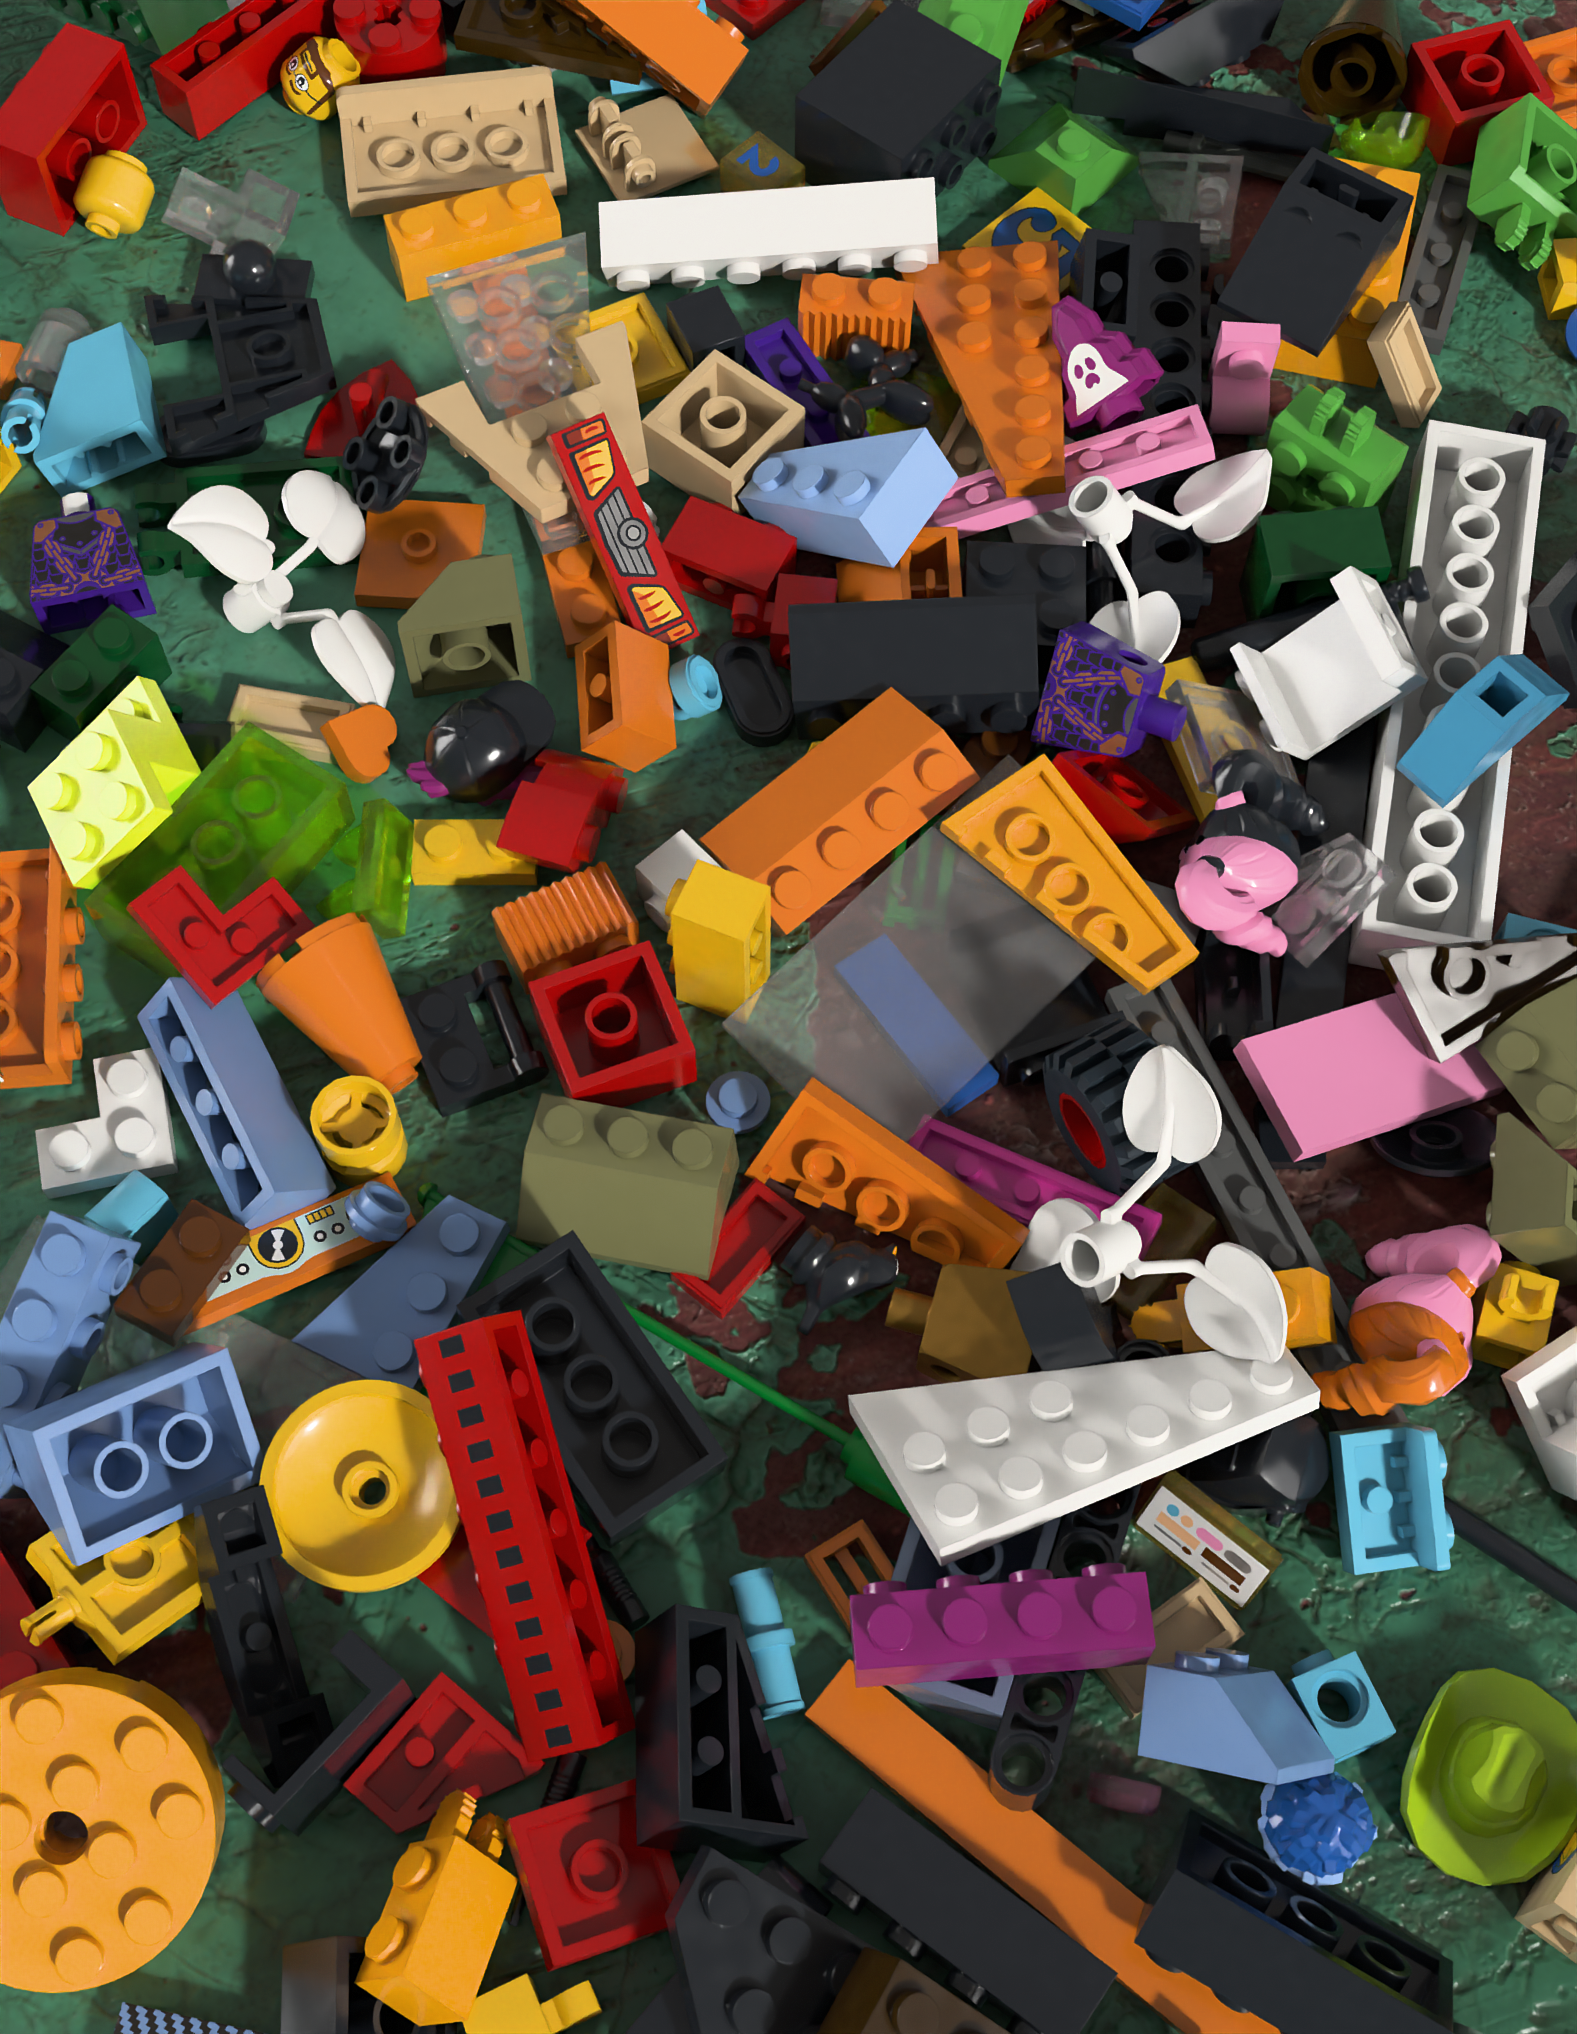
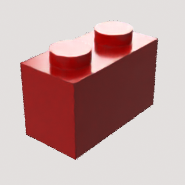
M694 496L689 497L661 545L680 590L729 610L733 608L735 594H752L767 602H775L779 573H796L797 537L787 534L782 528L774 524L759 523L735 513L726 505L717 502L709 503Z

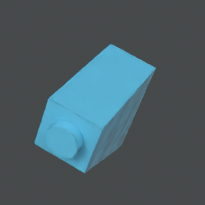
M121 322L68 344L40 431V441L33 453L35 465L62 498L70 493L81 492L167 457L147 359Z

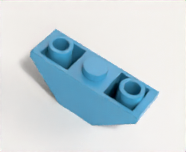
M1524 654L1498 655L1454 693L1398 761L1396 768L1440 807L1444 808L1565 702L1570 693Z

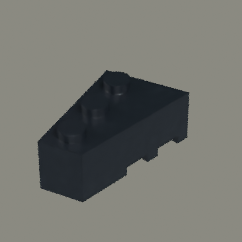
M674 1604L635 1632L637 1846L697 1854L701 1845L715 1849L729 1859L766 1863L777 1854L781 1855L809 1839L803 1817H793L780 1775L787 1771V1766L781 1748L772 1749L759 1709L760 1706L766 1703L739 1616L736 1614Z

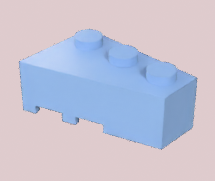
M926 427L770 453L767 459L755 469L752 479L738 498L755 521L762 524H774L782 528L787 534L797 537V549L894 568L959 477Z

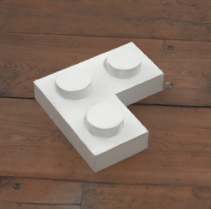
M152 1048L93 1059L100 1111L99 1118L35 1130L42 1190L48 1199L118 1185L133 1170L141 1172L148 1178L179 1172L166 1078Z

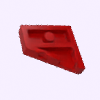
M441 1671L343 1786L392 1831L400 1836L431 1822L437 1814L436 1810L439 1808L440 1802H443L445 1796L456 1791L457 1788L479 1801L539 1774L545 1767V1762L537 1760L528 1763L523 1743Z

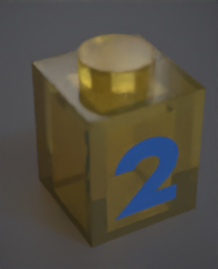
M757 131L720 160L721 193L805 187V166L760 131Z

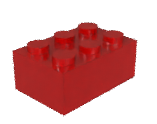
M67 22L53 41L44 47L41 56L25 77L15 84L11 95L0 107V196L9 216L64 237L80 215L74 205L73 196L87 161L95 155H105L107 150H117L126 153L148 124L124 43Z

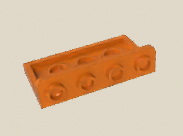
M51 837L49 848L0 852V1069L3 1073L2 1075L0 1072V1076L4 1080L0 1083V1090L72 1084L73 1060H80L82 1057V1033L79 1023L74 1021V1002H81L84 997L82 969L78 963L75 964L76 945H83L85 942L84 915L82 909L77 907V889L84 888L73 886Z

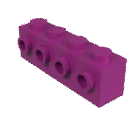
M1120 1563L1091 1565L1082 1569V1577L1053 1579V1572L1051 1570L1028 1569L1010 1574L1008 1583L980 1585V1578L978 1576L954 1575L938 1579L936 1581V1588L908 1591L905 1582L880 1581L865 1585L863 1587V1594L850 1595L849 1616L856 1688L1145 1665L1156 1647L1146 1571L1126 1573V1566Z

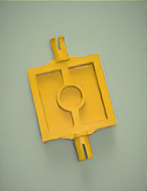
M194 1513L80 1566H75L71 1563L52 1531L48 1532L29 1545L25 1558L50 1587L53 1600L28 1617L21 1619L20 1626L26 1637L31 1634L29 1641L33 1645L39 1646L44 1640L72 1622L76 1627L88 1633L115 1666L203 1603L196 1557Z

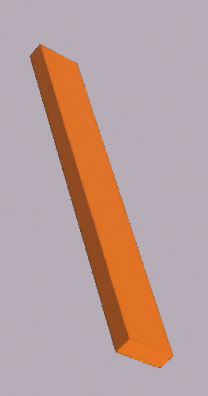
M851 1659L844 1664L804 1714L805 1720L1011 1893L1118 1973L1115 1980L1179 2034H1281L1278 2028L1253 2013H1239L1225 2006L1216 1998L1211 1988L1186 1973H1173L1154 1963L1146 1954L1145 1949L1134 1943L1139 1919L1145 1903L1033 1810L1025 1812L1012 1811L999 1804L990 1791L988 1773L883 1686L856 1688L854 1663Z

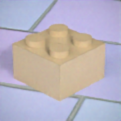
M716 349L641 421L648 467L688 495L709 503H721L739 515H742L747 509L738 496L752 479L755 469L767 459L770 453L804 448L805 407Z

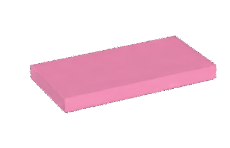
M1396 993L1242 1039L1233 1049L1236 1058L1293 1162L1499 1095L1506 1088L1475 1047L1483 1038L1441 1064L1429 1059Z

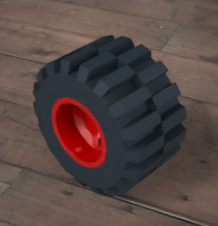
M1116 1018L1046 1056V1061L1043 1062V1079L1052 1115L1075 1158L1088 1175L1104 1190L1122 1197L1154 1164L1158 1152L1142 1151L1130 1142L1122 1115L1125 1090L1136 1065L1149 1050L1158 1045L1134 1023ZM1172 1156L1168 1169L1148 1189L1196 1162L1184 1163Z

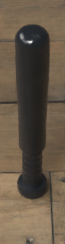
M1420 565L1408 568L1406 570L1407 575L1398 580H1391L1388 583L1379 585L1382 592L1394 596L1397 603L1405 602L1407 599H1415L1416 603H1423L1431 598ZM1334 595L1199 637L1191 643V656L1198 663L1203 673L1236 664L1230 648L1240 642L1262 653L1339 600V597Z

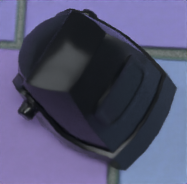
M1309 1412L1170 1470L1168 1484L1175 1490L1188 1492L1197 1499L1226 1513L1251 1518L1266 1517L1265 1523L1276 1528L1281 1527L1284 1515L1305 1512L1307 1502L1317 1496L1327 1481L1330 1461L1329 1451L1325 1442L1327 1437L1322 1424L1312 1418L1313 1414Z

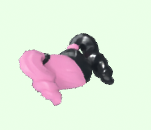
M1256 749L1229 750L1212 767V785L1218 797L1215 809L1202 821L1193 839L1187 842L1179 855V874L1175 882L1179 907L1191 923L1205 930H1212L1215 937L1223 943L1238 945L1241 948L1259 954L1269 952L1275 957H1280L1287 948L1285 933L1279 927L1272 924L1271 917L1265 916L1263 912L1258 911L1283 899L1298 883V868L1301 855L1298 842L1291 831L1296 830L1303 836L1314 837L1326 832L1330 828V822L1325 818L1321 804L1313 796L1306 794L1304 787L1295 783L1284 774L1278 773L1272 762Z

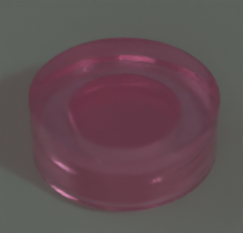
M1090 1772L1086 1798L1089 1799L1091 1804L1153 1817L1154 1814H1158L1162 1788L1136 1780Z

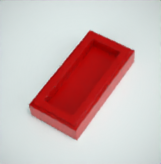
M755 1178L726 1210L709 1280H702L696 1276L679 1272H671V1280L722 1320L806 1223V1216Z

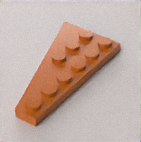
M1058 240L1043 242L1027 241L1021 244L992 247L974 246L961 250L938 252L939 263L927 264V267L921 271L900 272L894 269L898 281L915 282L913 311L916 316L920 317L927 332V339L954 393H958L964 405V413L971 427H975L983 443L984 454L1006 498L1066 493L1064 410L1061 376L1062 358L1052 339V306L1061 301Z

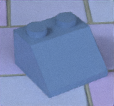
M1206 1648L1205 1653L1176 1651L1175 1662L1147 1665L1138 1755L1273 1785L1333 1773L1335 1757L1273 1670L1248 1666V1653L1223 1648Z

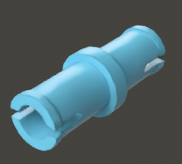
M32 387L16 389L12 393L10 400L3 406L0 415L1 439L7 448H9L12 442L16 444L13 452L17 454L29 453L38 446L40 431L47 413V401L44 395L40 392L37 397H34L35 389Z
M770 1567L749 1570L729 1578L740 1622L766 1703L760 1706L763 1720L790 1715L806 1709L805 1703L801 1698L790 1647L796 1643L793 1630L790 1628L785 1629L772 1578L774 1574Z

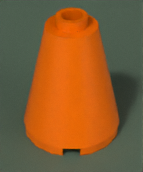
M355 912L346 913L306 932L296 939L300 949L292 955L288 962L285 963L278 953L259 972L255 984L262 995L348 1075L370 1077L382 1083L391 1095L399 1092L418 1077L419 1074L414 1067L422 1059L421 1052L372 926L363 914L358 918Z

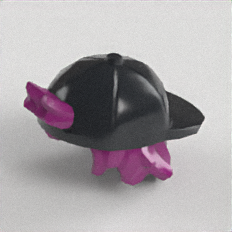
M521 680L502 681L478 698L460 700L444 711L434 722L428 733L423 760L408 764L409 769H406V773L412 782L420 784L421 790L427 792L430 798L444 797L456 803H478L483 807L491 805L496 799L512 800L521 781L534 783L543 768L535 765V759L553 738L556 720L552 707L545 696L532 685Z

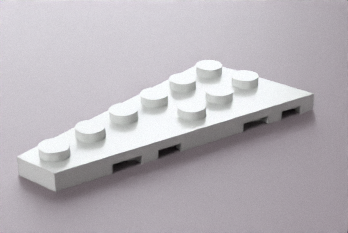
M1285 1345L1281 1358L1273 1365L1260 1360L1230 1357L1215 1350L848 1395L851 1416L940 1566H944L1319 1408L1321 1390Z

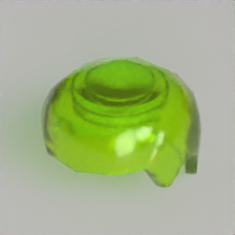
M1387 111L1380 113L1373 126L1368 130L1362 128L1360 118H1355L1349 128L1343 130L1340 147L1348 160L1406 170L1414 166L1423 154L1430 118L1417 113Z

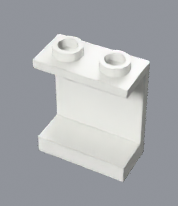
M1352 566L1347 567L1330 579L1339 600L1262 653L1240 642L1230 648L1239 668L1235 672V679L1242 692L1251 701L1256 702L1263 716V720L1259 722V727L1264 738L1277 752L1284 751L1305 761L1429 681L1378 582Z

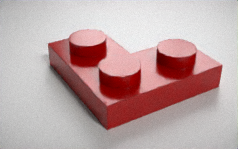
M181 864L131 901L126 908L211 1010L259 973L278 953L280 955L297 943L296 939L315 927L274 876L223 915Z

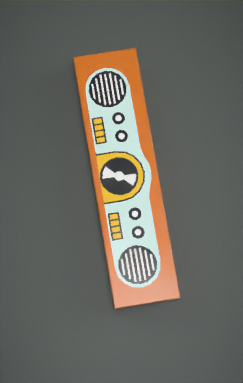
M390 1172L366 1181L380 1182L401 1195ZM366 1182L250 1230V1243L183 1336L395 1245L399 1240L369 1241L355 1232L349 1223L350 1217L345 1210L344 1202L353 1190L362 1189ZM411 1212L406 1218L407 1230L403 1236L417 1224Z

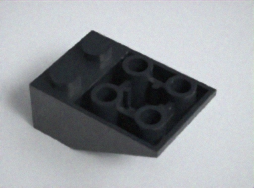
M1312 147L1283 185L1218 299L1217 307L1249 323L1280 324V339L1318 357L1399 245L1414 196Z

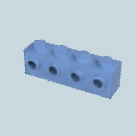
M169 977L137 1015V1019L235 1222L249 1230H253L326 1199L336 1189V1186L238 991L233 992L211 1010L184 977Z
M51 1210L0 1322V1499L30 1498L24 1488L3 1423L77 1392L90 1359L102 1342L105 1325L114 1307L113 1304L131 1276L133 1261L141 1245L140 1242L86 1219Z

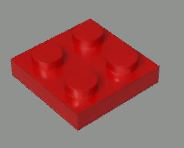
M636 1778L509 1818L503 1824L547 1972L668 1931L665 1913L680 1887V1882L669 1850L637 1846Z

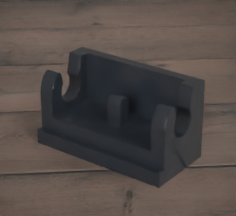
M1205 930L1202 940L1195 941L1194 944L1195 948L1199 951V955L1194 960L1196 1028L1214 1060L1238 1061L1233 1049L1242 1039L1273 1030L1269 952L1259 954L1241 948L1238 945H1228L1219 941L1212 930Z

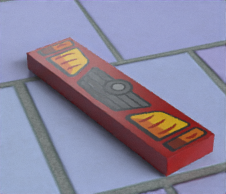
M602 412L547 436L546 440L627 625L668 644L669 649L700 636L605 413Z

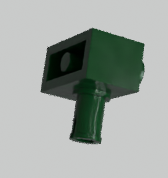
M111 604L29 688L47 725L72 742L137 676L155 680L158 687H160L172 674L158 634ZM164 697L174 719L182 720L183 709L178 704L172 703Z

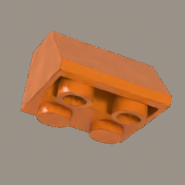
M957 526L923 527L894 568L850 559L840 561L836 564L838 603L962 597Z

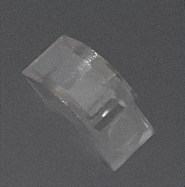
M182 166L175 180L161 221L211 245L208 254L224 255L227 249L235 242L250 238L264 243L275 255L287 235L300 194L250 168L246 171L236 191L233 192Z

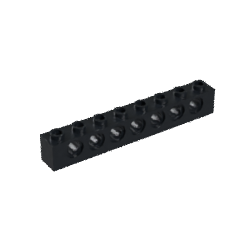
M1134 220L1131 234L1140 235L1142 238L1137 337L1133 345L1135 348L1145 347L1150 349L1164 370V374L1151 390L1140 397L1145 411L1132 424L1198 404L1201 414L1207 416L1211 400V381L1202 380L1201 370L1208 369L1211 338L1210 335H1201V325L1206 326L1208 323L1210 291H1201V282L1207 281L1210 248L1200 247V223ZM1207 427L1210 437L1212 439L1211 427ZM1202 464L1126 487L1125 493L1131 490L1138 499L1173 515L1181 516L1174 506V496L1190 476L1202 469ZM1133 510L1132 530L1125 539L1124 563L1137 587L1139 598L1154 591L1168 593L1179 609L1180 628L1194 629L1200 606H1209L1211 603L1212 570H1203V557H1209L1212 543L1200 540L1194 533L1192 526L1179 530ZM1126 592L1124 593V601H1127Z

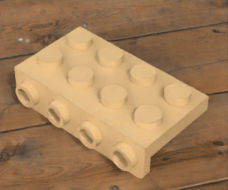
M535 66L343 86L336 91L347 200L351 218L394 213L542 173L545 176L552 196L567 194L552 72L548 67Z

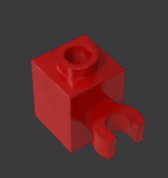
M779 573L775 602H767L752 594H735L731 614L732 619H734L732 636L750 639L758 638L762 635L770 636V655L775 666L791 670L788 605L837 603L838 579Z

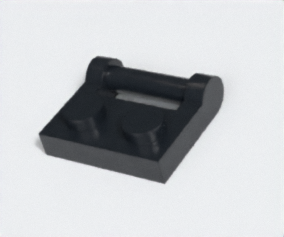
M503 960L487 961L477 966L470 974L400 999L421 1052V1064L442 1118L536 1084L549 1074L550 1070L542 1052L534 1050L509 989L512 977ZM484 998L488 1002L511 1059L507 1065L496 1069L493 1068L468 1005Z

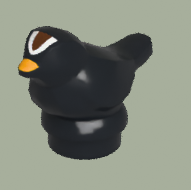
M811 1225L795 1243L781 1264V1267L793 1276L791 1279L793 1283L805 1285L806 1309L798 1331L808 1336L819 1316L826 1309L862 1292L880 1290L891 1285L899 1272V1264L896 1258L897 1246L892 1243L885 1248H871L863 1241L854 1239L838 1242L832 1232L823 1233L816 1226Z

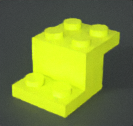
M137 676L27 788L73 886L92 890L173 813L171 806L203 775L156 681Z

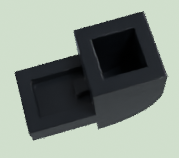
M1061 1262L1006 1281L1025 1337L1043 1371L1120 1361L1111 1334L1121 1331L1123 1328L1114 1304L1102 1308L1095 1287L1085 1288L1075 1284L1064 1272Z

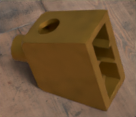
M958 1264L942 1265L934 1297L895 1287L885 1326L923 1336L916 1369L922 1374L944 1384L1026 1374L1032 1350L1023 1332L1006 1281L1031 1272Z

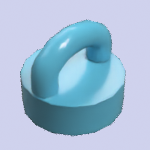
M693 654L671 666L669 683L673 697L674 720L683 721L692 717L700 718L720 708L723 692L719 684L718 674L709 661L700 655Z

